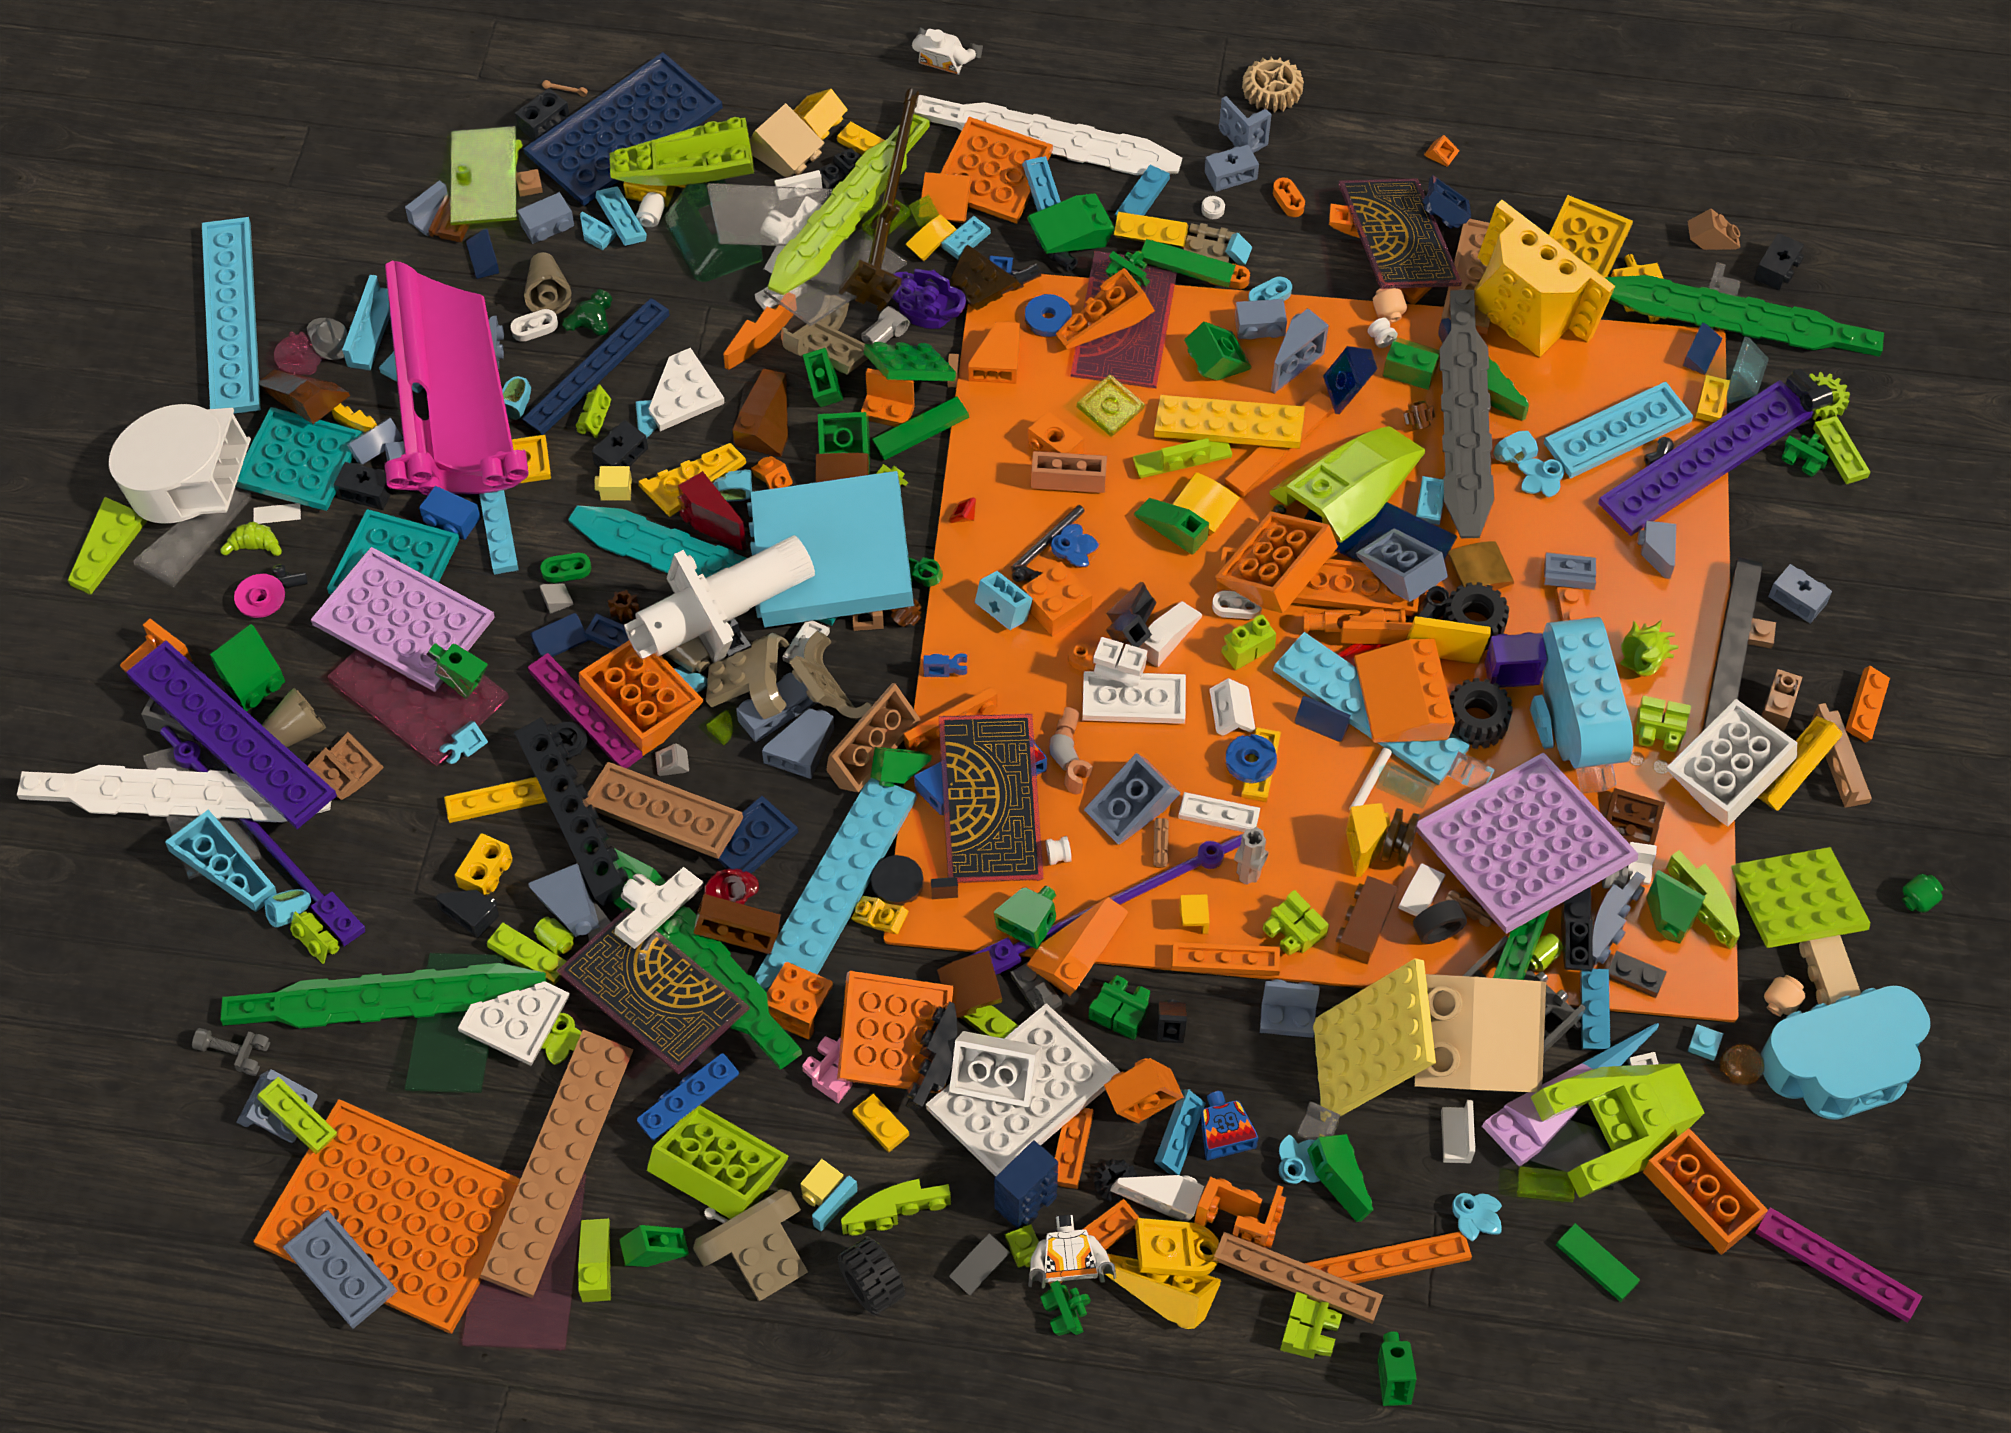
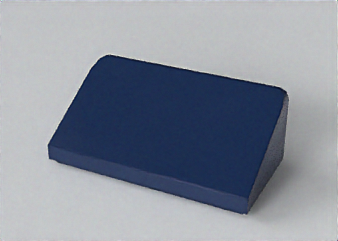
M486 228L466 241L477 279L499 273L488 229Z
M1702 322L1686 355L1683 366L1705 375L1723 338Z
M576 613L531 633L532 642L541 657L547 653L554 657L589 641V639L585 638V630Z
M1303 696L1295 723L1341 742L1349 727L1351 715Z

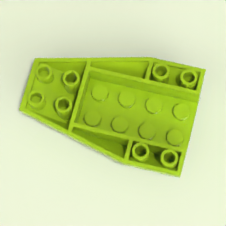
M733 117L718 123L715 121L707 122L702 126L628 148L617 149L610 153L611 178L643 185H688L754 173L746 118Z
M1390 426L1365 433L1304 465L1270 490V495L1286 506L1295 500L1303 503L1322 516V523L1330 525L1335 540L1341 543L1378 514L1425 454V449Z

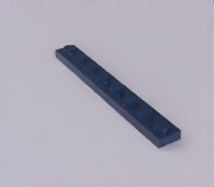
M650 298L522 419L523 424L538 435H544L670 316L669 309Z

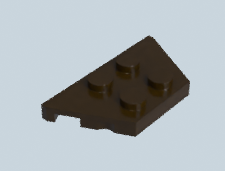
M969 245L965 247L949 281L951 287L960 289L965 294L966 303L975 310H979L987 306L988 303L1003 297L1001 292L1012 286L1015 290L1021 287L1016 278Z

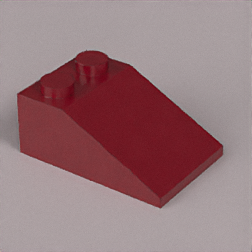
M703 471L678 485L679 496H677V499L681 505L679 512L686 523L690 522L695 530L741 551L747 549L743 521Z

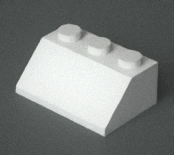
M963 1031L955 1040L949 1092L1029 1107L1039 1074L1042 1046Z

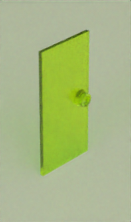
M516 127L452 131L451 225L516 220Z

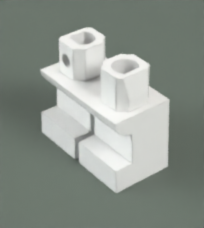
M1101 637L1093 657V663H1096L1094 674L1100 675L1101 679L1108 681L1113 679L1123 682L1125 686L1131 688L1138 687L1146 666L1148 650L1128 644L1125 645L1123 650V643Z

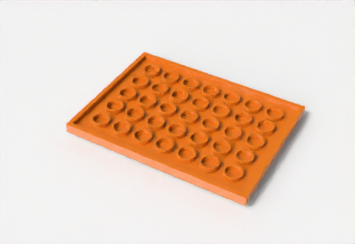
M338 1099L326 1119V1122L337 1132V1136L317 1154L310 1148L308 1149L253 1242L256 1246L297 1264L283 1246L328 1210L397 1289L398 1292L384 1304L452 1334L482 1280L480 1275L518 1187L520 1178Z

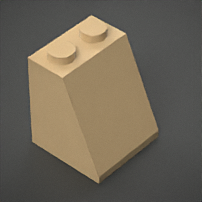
M786 103L757 128L750 138L752 155L786 178L792 177L794 174L800 175L807 168L805 164L809 160L814 162L822 154L820 149L824 145V142Z

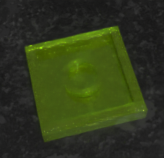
M1109 374L1078 401L1076 407L1112 437L1144 409L1145 404Z

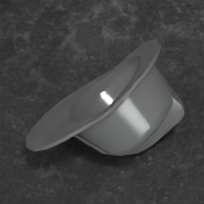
M330 318L312 320L307 326V334L315 352L328 360L344 358L342 349L348 336L345 326L339 321Z

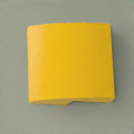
M1196 472L1173 502V505L1190 509L1209 522L1208 534L1212 535L1237 503L1239 497L1220 483Z

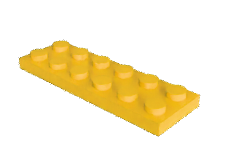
M1160 395L1154 437L1188 440L1208 438L1212 442L1300 449L1305 407Z

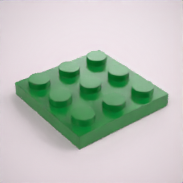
M874 342L873 344L864 345L863 353L887 380L955 381L956 371L930 344L919 343L918 346H912L903 342H898L896 345Z

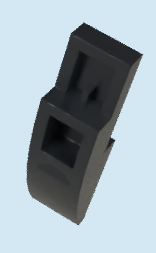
M1591 886L1561 904V938L1565 970L1589 972L1593 970Z
M950 1001L942 1007H937L931 1018L934 1021L931 1030L927 1029L920 1040V1044L923 1046L919 1054L927 1058L919 1066L918 1073H920L917 1083L913 1082L906 1093V1097L909 1099L905 1106L913 1111L923 1106L930 1090L936 1093L943 1089L953 1064L955 1040L957 1039L955 1004Z

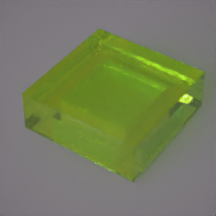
M930 195L908 205L919 227L939 216Z

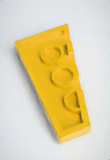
M729 443L702 454L700 459L692 462L690 460L680 464L681 467L669 472L667 469L661 471L657 477L649 480L647 478L639 481V487L671 517L681 510V505L677 499V496H679V484L702 471L714 483L716 479L724 477L728 472L741 468L746 464V459Z

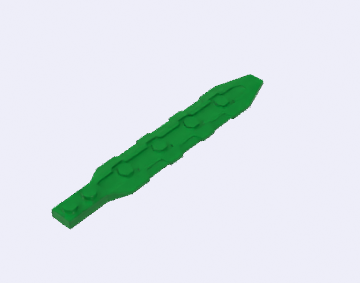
M1648 275L1604 277L1615 286L1610 299L1640 314L1663 319L1682 320L1695 323L1696 326H1701L1703 322L1711 329L1715 327L1742 333L1743 336L1772 339L1810 350L1835 347L1880 357L1883 351L1884 332L1837 323L1818 311L1767 303L1762 299L1753 297L1744 298L1729 295L1705 287H1691Z
M615 849L619 856V860L616 862L619 868L623 867L629 879L635 880L633 878L635 874H642L657 886L666 883L653 867ZM609 868L602 871L603 875L608 872ZM621 897L613 901L624 914L628 913L630 915L635 910ZM683 905L657 928L653 934L742 1006L723 1025L749 1034L781 1070L802 1055L801 1048L770 1015L767 992L734 961L728 949L720 941L693 934L697 915L689 907L686 908Z
M502 963L470 965L468 968L439 971L425 969L416 970L414 973L383 976L382 974L362 975L360 978L328 980L327 978L302 980L278 992L222 997L221 1022L225 1026L279 1021L296 1028H309L339 1022L360 1021L364 1023L380 1021L384 1018L414 1016L415 1018L431 1017L440 1013L468 1011L471 1004L480 1001L483 1003L509 992L534 987L535 984L546 982V973Z

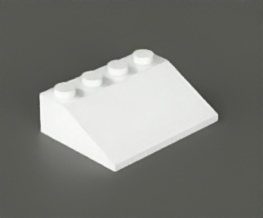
M1735 699L1667 766V770L1708 813L1728 827L1797 758V742Z

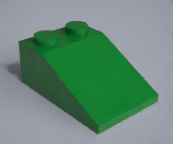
M1096 194L1076 195L1033 213L1027 218L1046 254L1106 247L1115 229Z
M867 412L818 414L819 454L867 453L869 454L870 475L869 416Z
M252 624L210 654L227 695L246 712L250 708L256 707L262 699L271 692L277 691L286 682L280 667Z

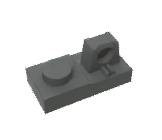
M1028 962L1011 971V978L1035 1012L1046 1003L1053 1010L1062 1005L1061 999L1050 983L1027 967Z

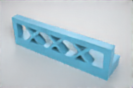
M370 275L342 349L347 367L371 370L390 318L388 289L380 288L377 276Z

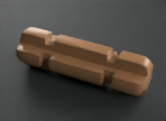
M1157 818L1154 823L1153 865L1155 867L1164 868L1168 862L1169 821L1166 818Z
M1451 890L1446 896L1445 901L1455 900L1459 902L1466 916L1475 921L1477 919L1480 920L1479 923L1485 927H1489L1494 921L1486 911L1482 910L1483 907L1465 896L1463 898L1460 897L1461 894L1455 890Z

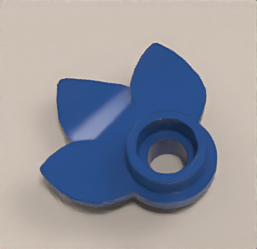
M1079 524L1067 525L1062 529L1061 535L1055 536L1051 542L1052 553L1056 557L1066 558L1072 565L1078 567H1087L1089 565L1087 555L1099 547V543L1094 537L1083 534V528Z

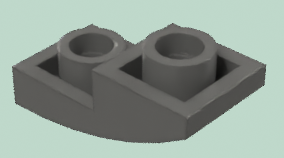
M989 1233L949 1277L967 1294L972 1295L1010 1252Z

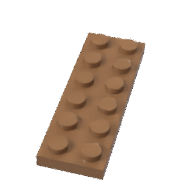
M1469 219L1462 226L1453 265L1456 280H1450L1441 320L1445 318L1451 320L1450 290H1474L1487 268L1477 257L1489 226L1488 222ZM1475 305L1476 330L1479 333L1487 334L1490 319L1487 317L1488 313L1485 315Z
M607 762L589 790V797L586 798L588 805L592 804L597 813L717 859L721 856L743 819L742 812L610 762Z

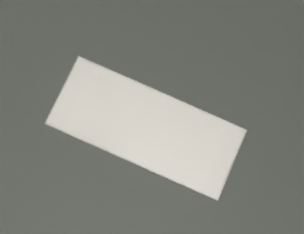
M298 503L254 508V522L258 524L301 519L300 504Z

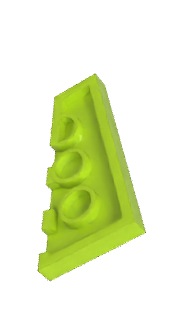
M104 497L68 581L70 585L91 595L148 520L140 517L133 509Z

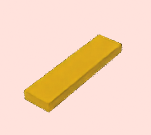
M536 777L444 797L449 823L548 802Z

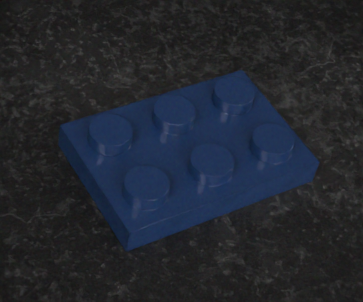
M763 796L742 812L743 819L721 856L717 859L726 869L738 868L743 872L747 871L752 874L798 833V827Z

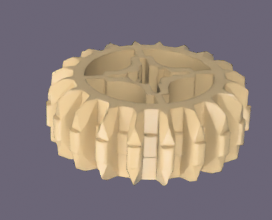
M1272 56L1269 60H1265L1262 57L1260 62L1254 61L1252 66H1248L1247 72L1243 76L1242 89L1245 98L1249 99L1250 104H1256L1257 109L1263 107L1267 110L1272 109L1274 113L1277 109L1284 112L1286 107L1292 108V105L1298 102L1303 92L1304 81L1301 71L1297 70L1296 65H1290L1289 60L1283 62L1281 57L1278 60H1273Z

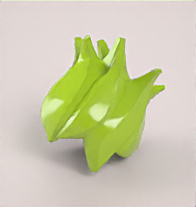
M1662 620L1650 627H1647L1645 623L1641 629L1633 621L1631 630L1621 644L1622 653L1625 658L1620 664L1635 670L1638 675L1643 677L1654 674L1666 658H1674L1675 655L1669 652L1679 647L1678 645H1670V641L1667 638L1674 637L1675 633L1659 632Z

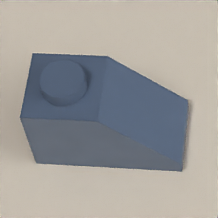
M1646 521L1644 530H1639L1638 545H1642L1641 555L1664 578L1670 579L1675 567L1676 524Z

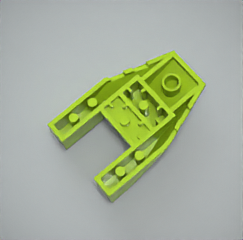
M1680 1063L1599 1067L1545 1087L1531 1096L1542 1122L1588 1103L1612 1152L1586 1162L1567 1173L1579 1198L1645 1170L1648 1161L1690 1128L1704 1114Z

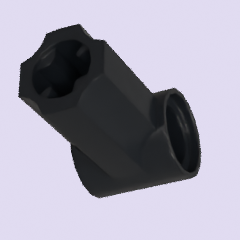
M1801 369L1794 370L1787 377L1786 385L1800 397L1801 406L1805 411L1811 412L1832 404L1833 393L1829 386H1819Z
M1441 586L1430 588L1426 598L1418 607V612L1413 614L1408 623H1413L1415 616L1439 619V617L1443 616L1446 602L1449 598L1448 591ZM1433 600L1440 601L1441 603H1434Z

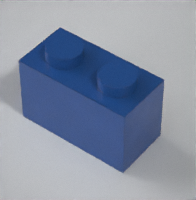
M438 486L432 489L419 507L423 521L428 526L456 533L459 538L464 540L480 520L477 504Z

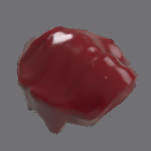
M738 868L717 871L705 885L706 895L743 905L749 897L754 896L759 890L757 878L751 873L743 872Z

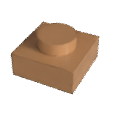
M538 169L515 173L520 197L543 192Z
M949 354L948 363L956 371L955 381H948V387L957 388L959 354Z
M1752 618L1748 644L1772 649L1776 622Z

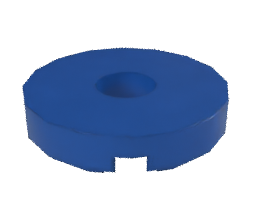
M1054 294L1037 296L1025 308L1026 324H1028L1032 332L1043 337L1056 336V333L1072 317V309L1069 303L1062 297ZM1045 313H1051L1054 315V317L1048 319L1044 318L1042 315Z
M1251 734L1244 737L1242 735L1229 744L1226 750L1225 764L1229 773L1236 779L1245 783H1258L1266 780L1273 774L1277 764L1276 750L1274 745L1262 736ZM1248 754H1253L1258 757V760L1251 763L1246 761L1244 757Z

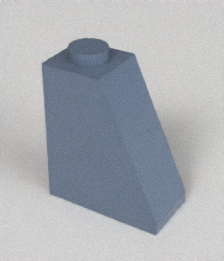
M809 708L764 746L762 750L764 763L812 779L834 731L833 716L826 711H816Z
M578 864L529 883V887L538 899L575 937L588 934L591 930L600 927L590 887Z

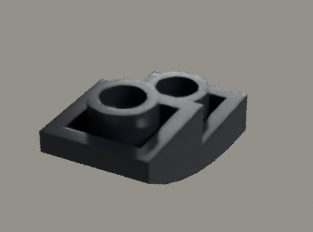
M852 148L834 155L833 163L817 169L821 174L822 185L828 191L835 188L855 168V163L861 156Z

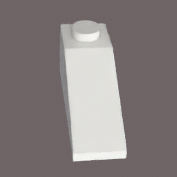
M1181 601L1155 620L1148 628L1152 635L1139 647L1148 650L1146 661L1158 668L1200 620L1202 614Z
M1190 1176L1118 1178L1110 1191L1179 1221L1188 1222L1195 1214L1204 1186L1198 1184L1197 1180Z

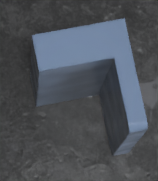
M439 180L405 206L408 222L426 236L430 235L428 230L445 195L448 196L444 183Z

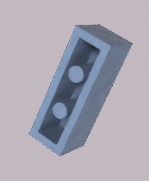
M793 673L786 674L782 677L781 681L776 683L779 694L786 702V707L781 713L764 720L755 708L752 699L745 700L736 709L738 722L755 742L817 704L807 695L806 691L808 688L806 685L800 683Z

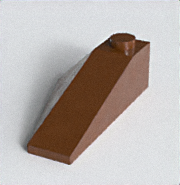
M763 368L734 425L733 437L735 447L777 457L782 456L788 440L786 373Z
M275 369L259 381L260 389L312 424L316 423L350 396L349 392L335 383Z

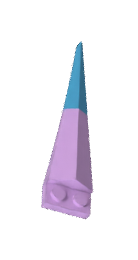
M1659 1023L1644 1029L1542 1085V1089L1599 1067L1621 1066L1657 1030ZM1528 1092L1507 1103L1504 1108L1484 1121L1482 1127L1520 1167L1538 1154L1583 1105L1542 1122L1531 1099V1096L1537 1092Z

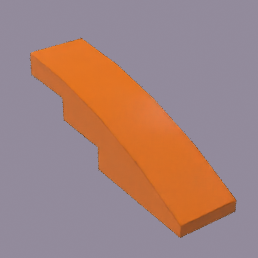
M787 293L776 310L767 306L756 323L749 320L744 323L723 354L726 369L730 370L751 357L782 330L797 311L795 296Z

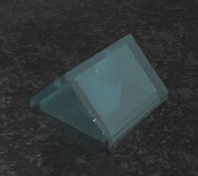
M1744 337L1726 395L1727 403L1758 394L1769 360L1748 337Z
M1391 761L1386 765L1376 788L1423 809L1437 784Z

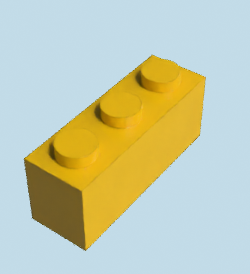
M1118 212L1114 236L1141 242L1149 239L1173 247L1184 248L1188 224Z

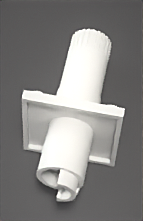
M795 535L707 578L703 574L697 575L695 572L697 566L691 555L687 556L684 550L674 554L667 575V580L675 594L637 612L636 619L624 625L625 631L634 650L641 659L652 654L659 657L699 636L710 654L712 662L725 659L734 636L727 621L815 576L814 566L804 545Z

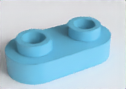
M1275 277L1253 288L1249 293L1248 301L1283 299L1285 301L1291 296L1292 284L1285 277Z

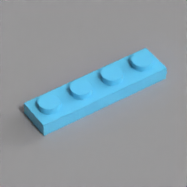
M504 490L479 494L494 575L519 570Z

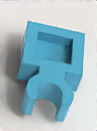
M471 720L451 735L455 742L443 744L439 750L445 753L451 749L452 756L446 761L453 764L459 760L461 753L469 757L487 744L488 741L475 721Z

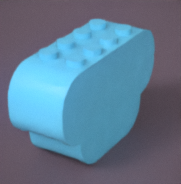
M1600 617L1546 623L1543 640L1547 662L1543 674V688L1557 748L1562 760H1570L1574 768L1628 762L1633 750L1632 724L1602 619Z
M1887 986L1878 990L1869 988L1859 996L1852 998L1851 996H1844L1833 1004L1826 1005L1822 1003L1813 1007L1811 1011L1805 1013L1797 1011L1788 1015L1786 1019L1780 1021L1774 1027L1760 1054V1068L1768 1085L1779 1095L1792 1099L1804 1098L1807 1106L1820 1117L1832 1120L1845 1118L1891 1103L1902 1096L1907 1088V1084L1919 1070L1921 1058L1918 1046L1929 1032L1930 1018L1920 998L1907 988L1901 986Z

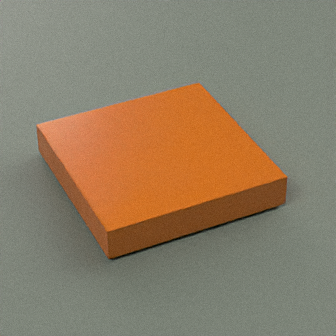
M925 172L919 218L922 220H933L941 214L948 222L965 223L971 177Z

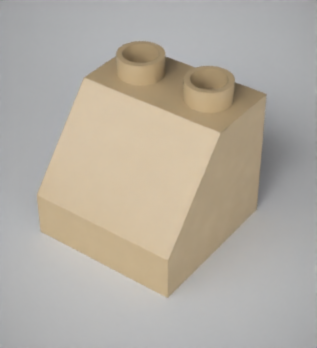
M1426 974L1436 1063L1415 1075V1086L1516 1092L1540 1091L1543 1079L1546 982Z

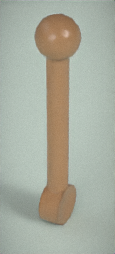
M548 80L542 83L544 89L554 88L574 92L582 97H585L588 93L584 87L577 89L552 84Z

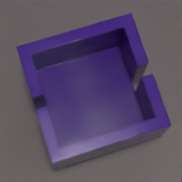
M1525 632L1518 635L1499 634L1491 636L1488 647L1489 651H1487L1485 659L1487 679L1490 680V683L1494 685L1496 682L1500 685V688L1540 685L1547 662L1542 633Z

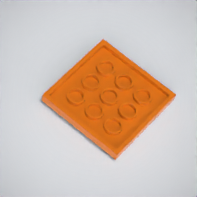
M968 117L940 174L970 176L971 186L968 207L1018 223L1032 194L1022 163L1026 160L1046 156L1048 161L1053 151V145Z
M855 971L847 972L837 1080L909 1089L913 1082L917 1083L920 1073H918L919 1066L927 1058L919 1054L923 1046L920 1044V1040L927 1029L931 1030L934 1024L931 1018L937 1007H942L949 1001L952 1002L953 986Z

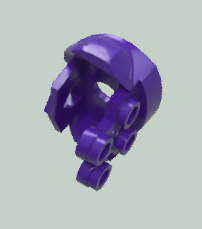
M915 269L914 274L908 272H896L893 274L902 278V282L892 298L896 303H899V312L911 324L923 328L938 329L951 319L958 317L965 307V294L960 289L951 287L949 279L939 275L934 270Z

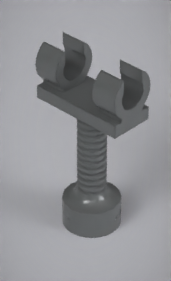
M198 1028L193 1037L192 1047L200 1051H206L210 1047L238 1055L234 1063L236 1070L256 1076L260 1066H258L257 1061L248 1058L251 1050L255 1048L256 1050L266 1052L271 1042H268L269 1038L266 1036L248 1032L243 1045H238L215 1037L213 1038L210 1030Z

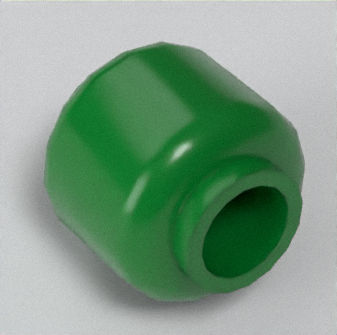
M1924 874L1917 875L1902 889L1905 896L1902 901L1911 911L1916 909L1921 913H1926L1942 900L1941 892L1943 887L1931 874L1928 876Z

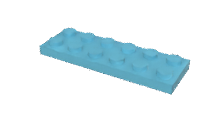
M1663 382L1545 437L1544 445L1554 458L1562 464L1564 471L1571 479L1692 422L1693 415L1668 383Z

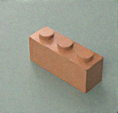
M1033 451L1031 488L1105 493L1107 456Z

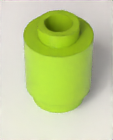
M544 917L537 923L534 929L537 939L554 954H565L572 948L574 935L556 919Z
M1551 933L1546 936L1542 935L1538 940L1528 968L1532 971H1544L1561 955L1563 950L1561 941Z

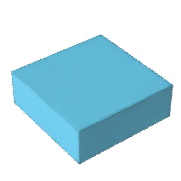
M1239 233L1232 234L1225 252L1238 265L1243 266L1246 265L1252 246Z

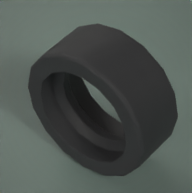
M1455 900L1434 904L1418 914L1413 921V926L1421 942L1425 944H1434L1446 940L1461 931L1467 924V918L1459 902Z

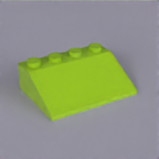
M698 1106L673 1126L653 1146L647 1171L732 1219L759 1203L789 1156L706 1108Z

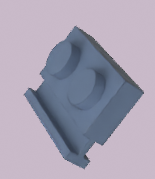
M1546 552L1544 559V585L1595 590L1596 558Z

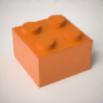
M1059 562L1022 587V590L1033 598L1029 612L1052 637L1092 611V594L1062 562Z
M1151 1058L1139 1060L1132 1069L1115 1074L1111 1077V1081L1104 1084L1116 1113L1136 1123H1140L1184 1097L1172 1070Z

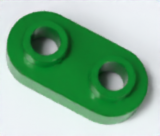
M583 553L546 558L542 562L541 572L543 578L551 583L582 579L591 572V563L589 557Z

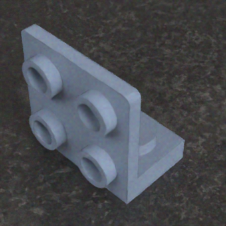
M1227 96L1223 97L1219 124L1221 133L1233 142L1234 147L1248 144L1253 153L1267 146L1271 113L1264 109L1246 118Z
M1279 979L1266 981L1261 1005L1260 1033L1313 1038V1025L1320 987L1309 982L1294 984L1286 983L1284 980Z
M270 1069L260 1075L237 1123L244 1127L255 1123L284 1140L293 1143L297 1136L257 1099V1096L277 1077L281 1078L311 1108L317 1099V1094Z

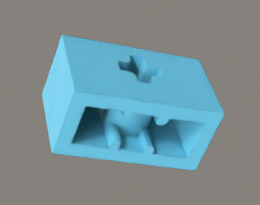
M996 571L980 580L975 603L1011 630L1027 621L1033 598L1000 572Z

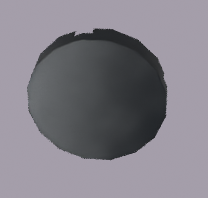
M895 855L886 857L878 862L872 872L871 884L877 898L884 903L902 906L904 903L917 899L923 889L924 877L922 869L916 861L906 856Z

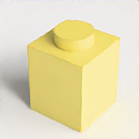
M600 466L599 476H595V490L600 492L601 500L631 499L632 478L630 467Z
M821 1159L801 1182L803 1199L812 1206L817 1204L820 1207L844 1180L843 1174Z

